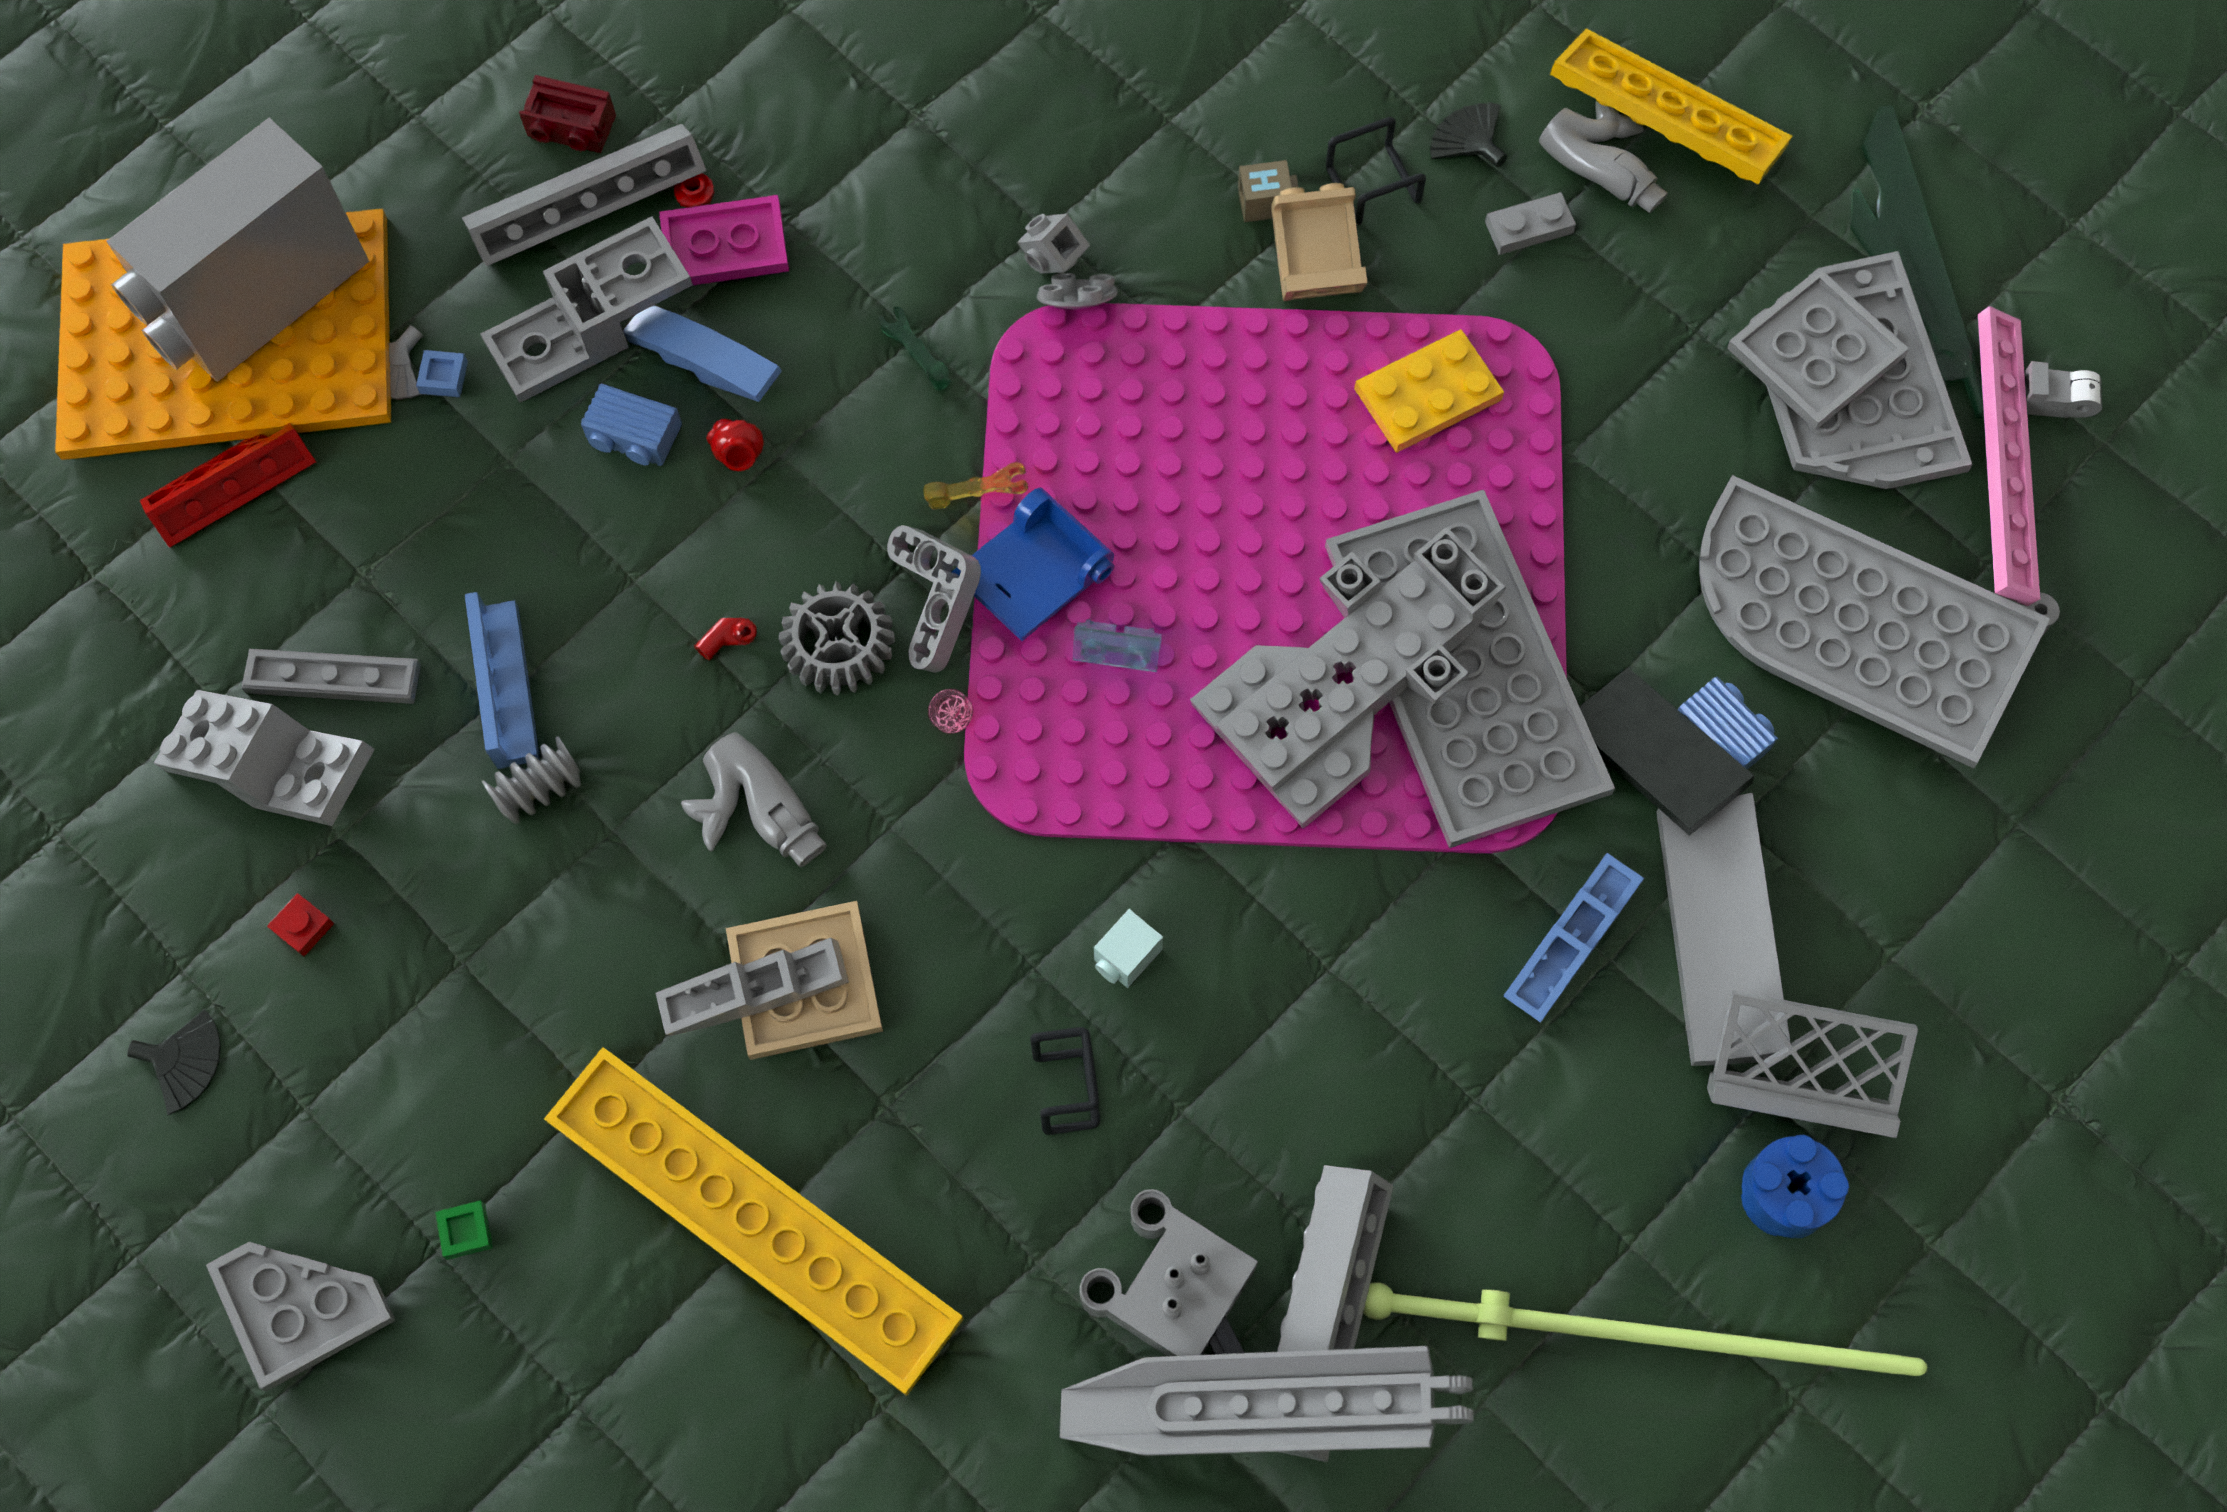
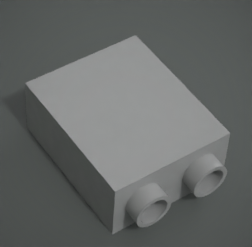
M270 118L266 119L106 241L127 272L112 283L111 286L130 311L146 325L142 330L146 339L174 369H179L193 358L216 382L370 262L323 166Z

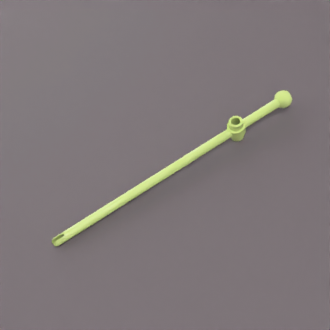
M1373 1282L1370 1283L1363 1311L1368 1318L1374 1320L1385 1319L1393 1312L1474 1322L1479 1324L1478 1338L1506 1341L1507 1327L1890 1374L1921 1376L1927 1371L1925 1361L1914 1357L1509 1307L1510 1293L1496 1290H1482L1481 1303H1468L1394 1294L1392 1289L1386 1284Z

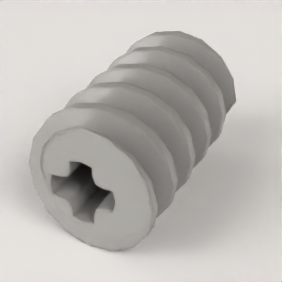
M559 736L555 738L558 749L556 752L546 744L540 746L542 760H538L531 753L525 755L527 769L524 770L515 762L511 763L512 778L509 779L500 771L496 772L494 775L497 787L493 788L484 780L482 781L502 815L515 825L520 823L519 808L529 815L536 813L534 799H537L545 806L551 804L549 790L554 791L560 797L565 796L564 781H568L576 788L581 786L580 770Z

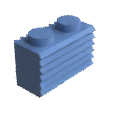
M601 383L598 391L595 392V397L592 398L588 411L585 412L581 426L589 444L599 451L609 453L611 450H618L621 453H626L629 459L638 464L648 465L650 462L662 466L682 426V422L677 408Z
M1718 676L1714 677L1712 681L1708 682L1678 708L1684 716L1746 769H1749L1766 755L1778 739L1774 735L1775 731L1771 722L1762 714L1755 715L1744 704V697L1740 690L1731 683L1724 684Z

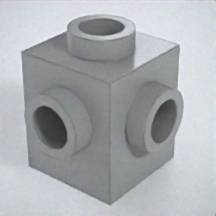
M1041 214L1035 217L1026 226L1027 233L1017 242L1025 253L1024 258L1026 262L1040 274L1056 272L1061 274L1068 271L1090 246L1068 214L1049 216Z

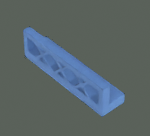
M478 592L465 594L485 751L497 769L510 767V764L513 762L518 765L525 764V755L531 753L540 760L519 607L515 600L485 606Z

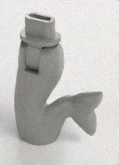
M1596 101V119L1584 117L1568 108H1564L1554 116L1541 134L1539 143L1554 159L1567 169L1599 184L1618 199L1624 201L1631 198L1628 203L1631 207L1638 204L1650 214L1668 195L1665 190L1656 184L1658 178L1655 174L1649 171L1647 166L1635 155L1616 147L1594 144L1610 140L1613 137H1630L1644 131L1642 125L1635 123L1629 116L1619 114L1612 107L1601 105Z
M733 732L721 738L710 747L703 758V763L715 789L713 798L684 800L681 802L684 812L689 817L703 823L702 837L709 851L714 850L727 827L729 818L736 808L740 785H743L748 810L754 828L769 845L778 849L783 857L791 856L799 867H803L825 850L827 844L817 834L819 827L816 823L812 822L808 811L777 768L752 743L737 732Z

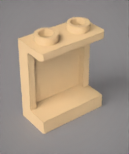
M1332 183L1321 186L1320 191L1305 193L1303 188H1289L1282 190L1280 195L1274 197L1271 211L1283 301L1357 293L1364 290L1367 284L1366 268L1361 267L1353 204L1356 196L1354 187L1344 188L1342 183Z

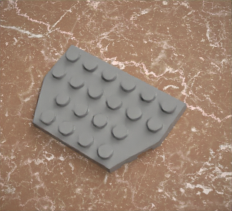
M1896 251L1821 267L1828 276L1902 341L1909 350L1906 357L1816 431L1767 386L1793 470L1884 489L1969 472L1972 462L1899 252ZM1787 291L1784 295L1778 298L1776 302H1778L1782 297H1784L1789 292ZM1769 308L1762 310L1760 313H1758L1756 316L1750 319L1749 324L1752 323L1755 319H1757Z

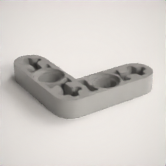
M901 525L894 529L889 537L887 544L889 557L894 562L933 582L910 643L909 660L914 668L936 673L945 668L950 659L978 586L981 566L975 557L922 530ZM908 543L916 546L914 553L910 552L907 548ZM937 549V562L930 569L929 561L931 554ZM953 565L961 570L960 576L950 572ZM948 603V616L942 623L940 620L941 610L944 604Z

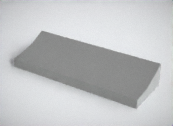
M1753 793L1738 795L1690 836L1659 808L1656 812L1691 1066L1715 1065L1731 990L1784 1000ZM1740 1005L1737 1023L1745 1034L1768 1021L1760 1008ZM1769 1010L1773 1017L1781 1013L1778 1011ZM1785 1020L1779 1026L1790 1041L1788 1022ZM1774 1028L1751 1042L1763 1060L1786 1047ZM1736 1030L1734 1031L1732 1043L1740 1038ZM1745 1045L1729 1055L1727 1064L1757 1063V1061Z

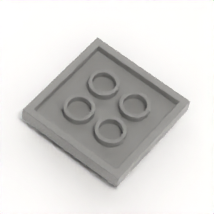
M1818 268L1729 340L1727 347L1731 353L1815 431L1906 357L1909 350L1902 341L1821 268Z

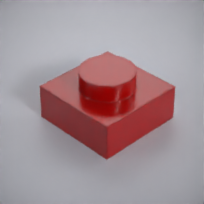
M297 893L267 927L305 957L334 925V922Z

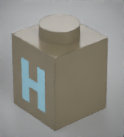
M1287 160L1239 166L1238 192L1244 222L1273 219L1271 205L1274 197L1280 195L1282 190L1298 188L1296 175L1290 176Z

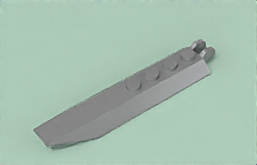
M1428 1346L1145 1357L1062 1389L1060 1438L1143 1456L1431 1448L1435 1423L1456 1425L1473 1422V1410L1471 1408L1463 1406L1435 1408L1434 1392L1464 1394L1473 1391L1472 1378L1466 1376L1434 1377Z

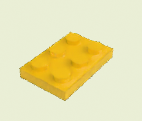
M1462 329L1356 380L1354 388L1396 453L1502 401L1504 395L1503 389Z

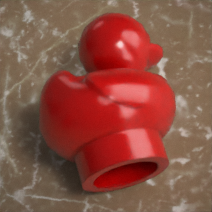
M720 419L714 423L712 430L709 431L706 437L716 459L733 471H743L750 468L760 456L764 446L761 430L756 425L745 420L732 421L731 419Z

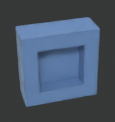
M424 350L416 383L419 393L460 397L468 364L465 354Z

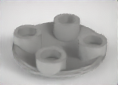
M1061 273L1051 277L1052 284L1039 287L1037 299L1041 303L1052 307L1079 310L1103 304L1116 297L1118 291L1114 286V276L1109 274L1093 275L1090 277V280H1076L1075 274Z

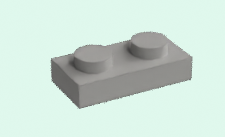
M1561 192L1487 213L1485 220L1499 255L1573 234L1576 226Z

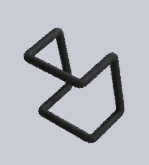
M1387 117L1334 136L1328 142L1327 172L1333 183H1342L1333 165L1336 144L1387 126L1385 148L1402 180L1362 194L1358 198L1357 209L1354 206L1356 225H1360L1363 222L1365 202L1406 187L1415 203H1421L1426 176L1419 173L1409 177L1393 147L1396 120L1393 117Z
M1076 1027L1033 1034L1030 1037L1033 1060L1036 1062L1083 1057L1089 1102L1043 1108L1040 1111L1043 1133L1053 1135L1089 1130L1099 1126V1094L1089 1031L1084 1027ZM1081 1036L1083 1048L1041 1053L1040 1042ZM1090 1111L1091 1120L1051 1126L1050 1116Z

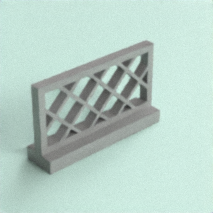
M1731 990L1713 1072L1710 1071L1707 1091L1711 1102L1715 1104L1897 1138L1900 1126L1898 1112L1918 1028L1914 1024ZM1740 1005L1760 1008L1768 1021L1745 1034L1737 1023ZM1769 1010L1778 1011L1781 1013L1773 1017ZM1793 1015L1807 1017L1814 1029L1791 1043L1779 1024ZM1815 1019L1826 1020V1022L1819 1026ZM1841 1023L1852 1025L1860 1038L1837 1052L1825 1033ZM1860 1027L1873 1030L1868 1032L1867 1034H1864ZM1774 1028L1786 1047L1763 1060L1751 1042ZM1736 1030L1740 1038L1732 1043L1734 1031ZM1887 1032L1903 1035L1900 1050L1885 1060H1882L1871 1044L1872 1041ZM1820 1037L1832 1055L1809 1069L1797 1050ZM1745 1045L1758 1062L1757 1065L1744 1073L1726 1070L1729 1055ZM1866 1045L1878 1064L1854 1077L1843 1059ZM1792 1054L1804 1072L1789 1082L1777 1080L1769 1068ZM1838 1063L1850 1081L1836 1090L1823 1089L1815 1076ZM1897 1064L1893 1076L1889 1068ZM1764 1071L1768 1078L1757 1075ZM1885 1072L1892 1082L1888 1101L1868 1097L1861 1085L1880 1073ZM1810 1080L1814 1087L1802 1084ZM1856 1089L1860 1095L1850 1094L1849 1092Z

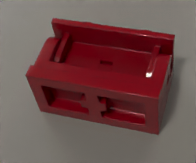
M535 75L532 81L533 85L525 102L524 111H519L527 136L542 143L550 141L567 145L577 151L589 150L601 153L616 118L610 93Z

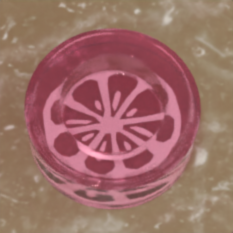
M945 689L932 698L928 707V716L932 724L940 731L954 734L965 729L973 717V705L961 691Z

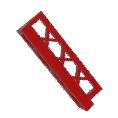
M288 423L283 426V429L269 437L259 434L258 436L256 435L241 441L139 501L145 514L170 548L311 466L316 461L292 424Z

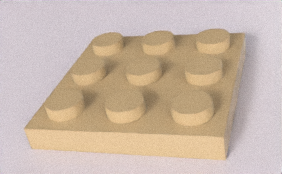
M857 901L726 928L731 962H737L742 965L781 950L792 953L828 938H833L839 942L849 983L808 998L741 1018L747 1054L750 1060L883 1032Z

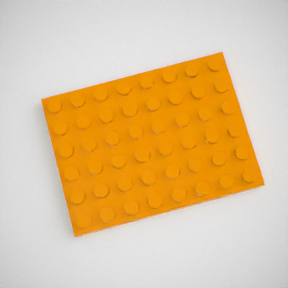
M383 208L345 212L370 262L218 382L193 358L179 369H174L142 333L146 325L130 311L111 286L112 283L127 272L106 242L109 239L63 244L56 454L61 460L243 440L258 436L259 434L269 437L283 429V426L288 423L292 424L297 433L391 423L387 216Z

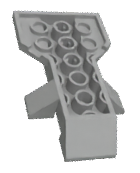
M1448 527L1444 528L1415 552L1414 561L1383 587L1379 578L1352 551L1319 578L1320 583L1343 615L1344 619L1309 648L1254 646L1190 699L1192 706L1303 829L1370 774L1374 715L1407 687L1436 704L1469 676L1467 670L1449 652L1475 631L1504 593L1506 586ZM1343 672L1346 674L1350 672L1352 673L1353 682L1346 684L1343 680L1338 684L1337 675ZM1311 699L1312 701L1315 699L1319 700L1320 709L1313 712L1311 708L1306 712L1303 711L1306 701ZM1276 727H1285L1287 737L1280 740L1276 736L1272 740L1270 739L1272 736L1271 730Z

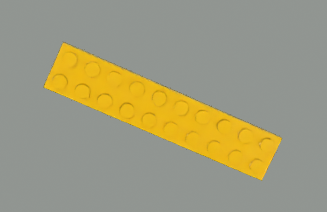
M604 1047L601 1048L544 1118L552 1127L906 1396L964 1319L961 1314Z

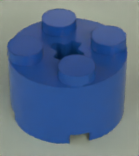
M1797 1135L1772 1142L1747 1165L1742 1177L1741 1198L1744 1210L1750 1220L1765 1233L1788 1238H1803L1817 1231L1837 1215L1844 1203L1849 1185L1841 1164L1828 1148L1809 1136ZM1792 1182L1798 1187V1191L1794 1194L1787 1189V1186Z

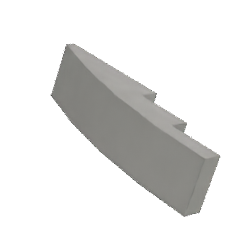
M828 938L792 953L781 950L745 965L733 962L656 992L665 1035L673 1036L780 1007L849 983L839 942L833 938Z

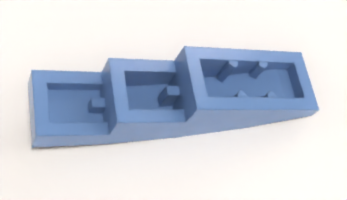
M654 305L635 314L623 330L624 336L629 343L658 352L664 362L694 372L700 382L757 402L762 399L782 372L775 363L730 338L681 315Z
M1606 853L1503 997L1541 1023L1644 878Z

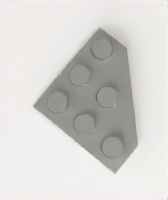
M248 1242L206 1264L259 1388L264 1391L272 1389L396 1321L378 1281L371 1276L350 1272L322 1262L273 1250L252 1242Z

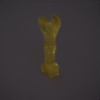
M1014 462L993 473L992 476L983 478L973 477L968 481L950 485L943 482L928 483L923 488L924 499L928 501L930 508L941 509L947 507L951 500L970 496L980 497L984 493L994 491L1022 494L1028 490V483L1025 480L1018 482L1010 481L1015 475L1025 474L1026 469L1021 463Z

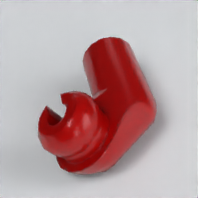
M721 618L694 645V648L702 657L710 660L723 646L750 644L757 636V627L747 618Z

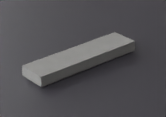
M249 649L241 688L247 694L414 704L421 664L418 659Z

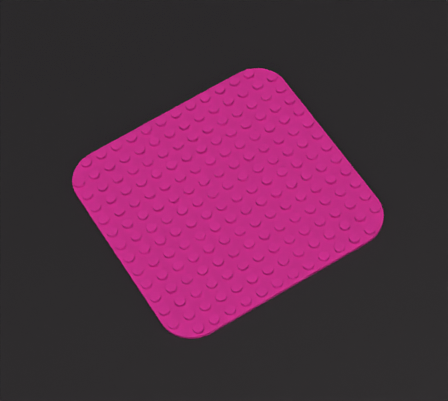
M1103 303L1079 310L1062 309L1047 305L1024 315L1004 333L996 346L990 367L978 550L1013 523L1014 512L1026 495L1034 489L1042 487L1105 544L1115 556L1112 562L1114 569L1107 579L1100 584L1096 582L1091 584L1023 641L974 598L967 700L969 713L966 719L964 762L971 789L979 803L989 814L1002 824L1016 831L1043 837L1481 854L1504 852L1520 847L1535 839L1551 824L1557 813L1449 848L1392 708L1388 703L1374 715L1370 774L1303 829L1197 712L1190 701L1191 698L1254 646L1309 648L1344 619L1319 580L1320 577L1333 567L1325 548L1326 539L1484 490L1567 678L1561 390L1555 364L1549 353L1535 337L1510 322L1487 316ZM1462 329L1503 389L1502 401L1396 453L1355 391V381ZM1343 672L1337 675L1338 684L1343 680L1346 684L1353 682L1352 673L1350 672L1347 674ZM1311 699L1306 701L1303 711L1306 712L1309 708L1313 712L1320 709L1319 700L1315 699L1312 701ZM1276 727L1271 730L1272 736L1270 739L1272 740L1276 736L1280 740L1287 737L1285 727Z

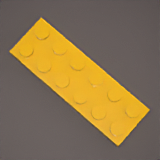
M1587 28L1557 58L1550 72V75L1561 80L1567 87L1578 89L1588 94L1601 105L1612 107L1624 113L1635 123L1646 125L1660 132L1671 142L1680 143L1699 153L1705 160L1716 162L1733 171L1738 177L1750 180L1756 184H1759L1786 150L1792 138L1790 134Z

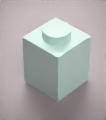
M1128 909L1095 945L1094 960L1097 962L1095 968L1109 982L1115 984L1117 981H1120L1128 988L1162 951L1163 936Z

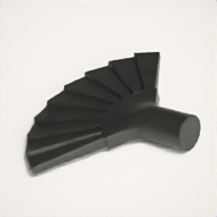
M1490 102L1488 104L1476 103V105L1464 106L1462 109L1453 111L1451 115L1444 118L1432 137L1430 150L1432 160L1461 155H1482L1497 168L1502 166L1507 159V154L1492 142L1501 105Z
M205 1009L160 1044L153 1045L132 1040L128 1047L127 1056L129 1058L153 1064L156 1076L160 1082L168 1115L184 1109L194 1100H197L202 1092L207 1089L213 1076H215L218 1062L220 1061L221 1045L216 1025Z

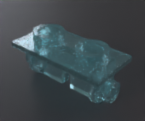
M1087 619L1086 623L1078 622L1077 626H1075L1072 660L1157 672L1162 634L1154 633L1155 628L1143 629L1125 626L1124 633L1116 632L1117 625L1094 622L1091 619Z

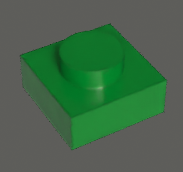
M480 1200L435 1212L442 1255L445 1259L450 1260L493 1248L486 1205L483 1201Z

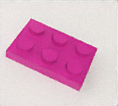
M778 195L659 212L661 231L689 274L692 285L789 271Z

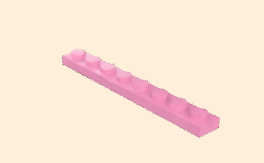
M1989 306L1978 314L1994 587L1996 594L2029 606L2040 600L2021 320Z

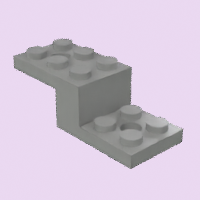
M651 216L544 270L543 274L553 297L480 335L519 403L629 348L620 322L692 286V281ZM634 263L646 265V269L641 274L629 275L625 273L626 269ZM541 343L547 346L541 355L529 356L526 354L528 348L534 344Z
M196 690L194 695L183 706L182 716L172 733L163 740L160 753L154 764L169 773L217 783L253 808L332 826L375 749L362 740L311 731L270 703Z

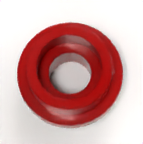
M701 173L675 184L674 194L677 202L685 208L709 205L714 196V186L711 179ZM692 188H698L696 191H688Z

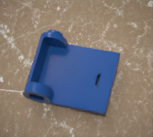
M1039 487L1031 491L1019 503L1014 512L1013 523L971 555L978 560L981 566V576L974 597L1023 641L1094 582L1100 584L1107 579L1114 569L1112 562L1115 555L1047 491ZM956 567L952 572L960 576L961 570Z

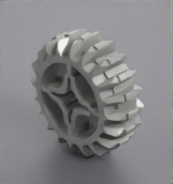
M836 581L833 585V591L826 592L824 586L819 584L817 587L818 595L814 597L803 591V605L791 602L789 609L792 616L783 617L781 623L785 631L779 632L780 644L784 646L781 650V655L784 661L789 662V672L793 676L800 674V681L805 687L815 681L816 691H819L821 694L827 685H831L833 693L838 696L841 691V685L848 684L849 689L855 693L857 690L856 681L861 679L864 683L871 685L873 679L870 672L883 674L885 667L882 660H891L892 649L889 645L895 642L894 632L890 630L893 626L891 616L884 615L886 612L884 604L881 601L874 602L873 594L869 590L859 595L858 587L853 583L845 592L842 591L841 584ZM862 621L871 629L870 638L865 647L860 644L859 638L856 637L859 632L858 626ZM809 630L814 632L818 640L815 644L816 650L811 656L803 648L804 640ZM839 635H843L845 637V639L842 638L839 641L837 640V638H839ZM837 636V638H835V641H830L829 638ZM840 660H848V661L841 662V663H835V662L840 661Z

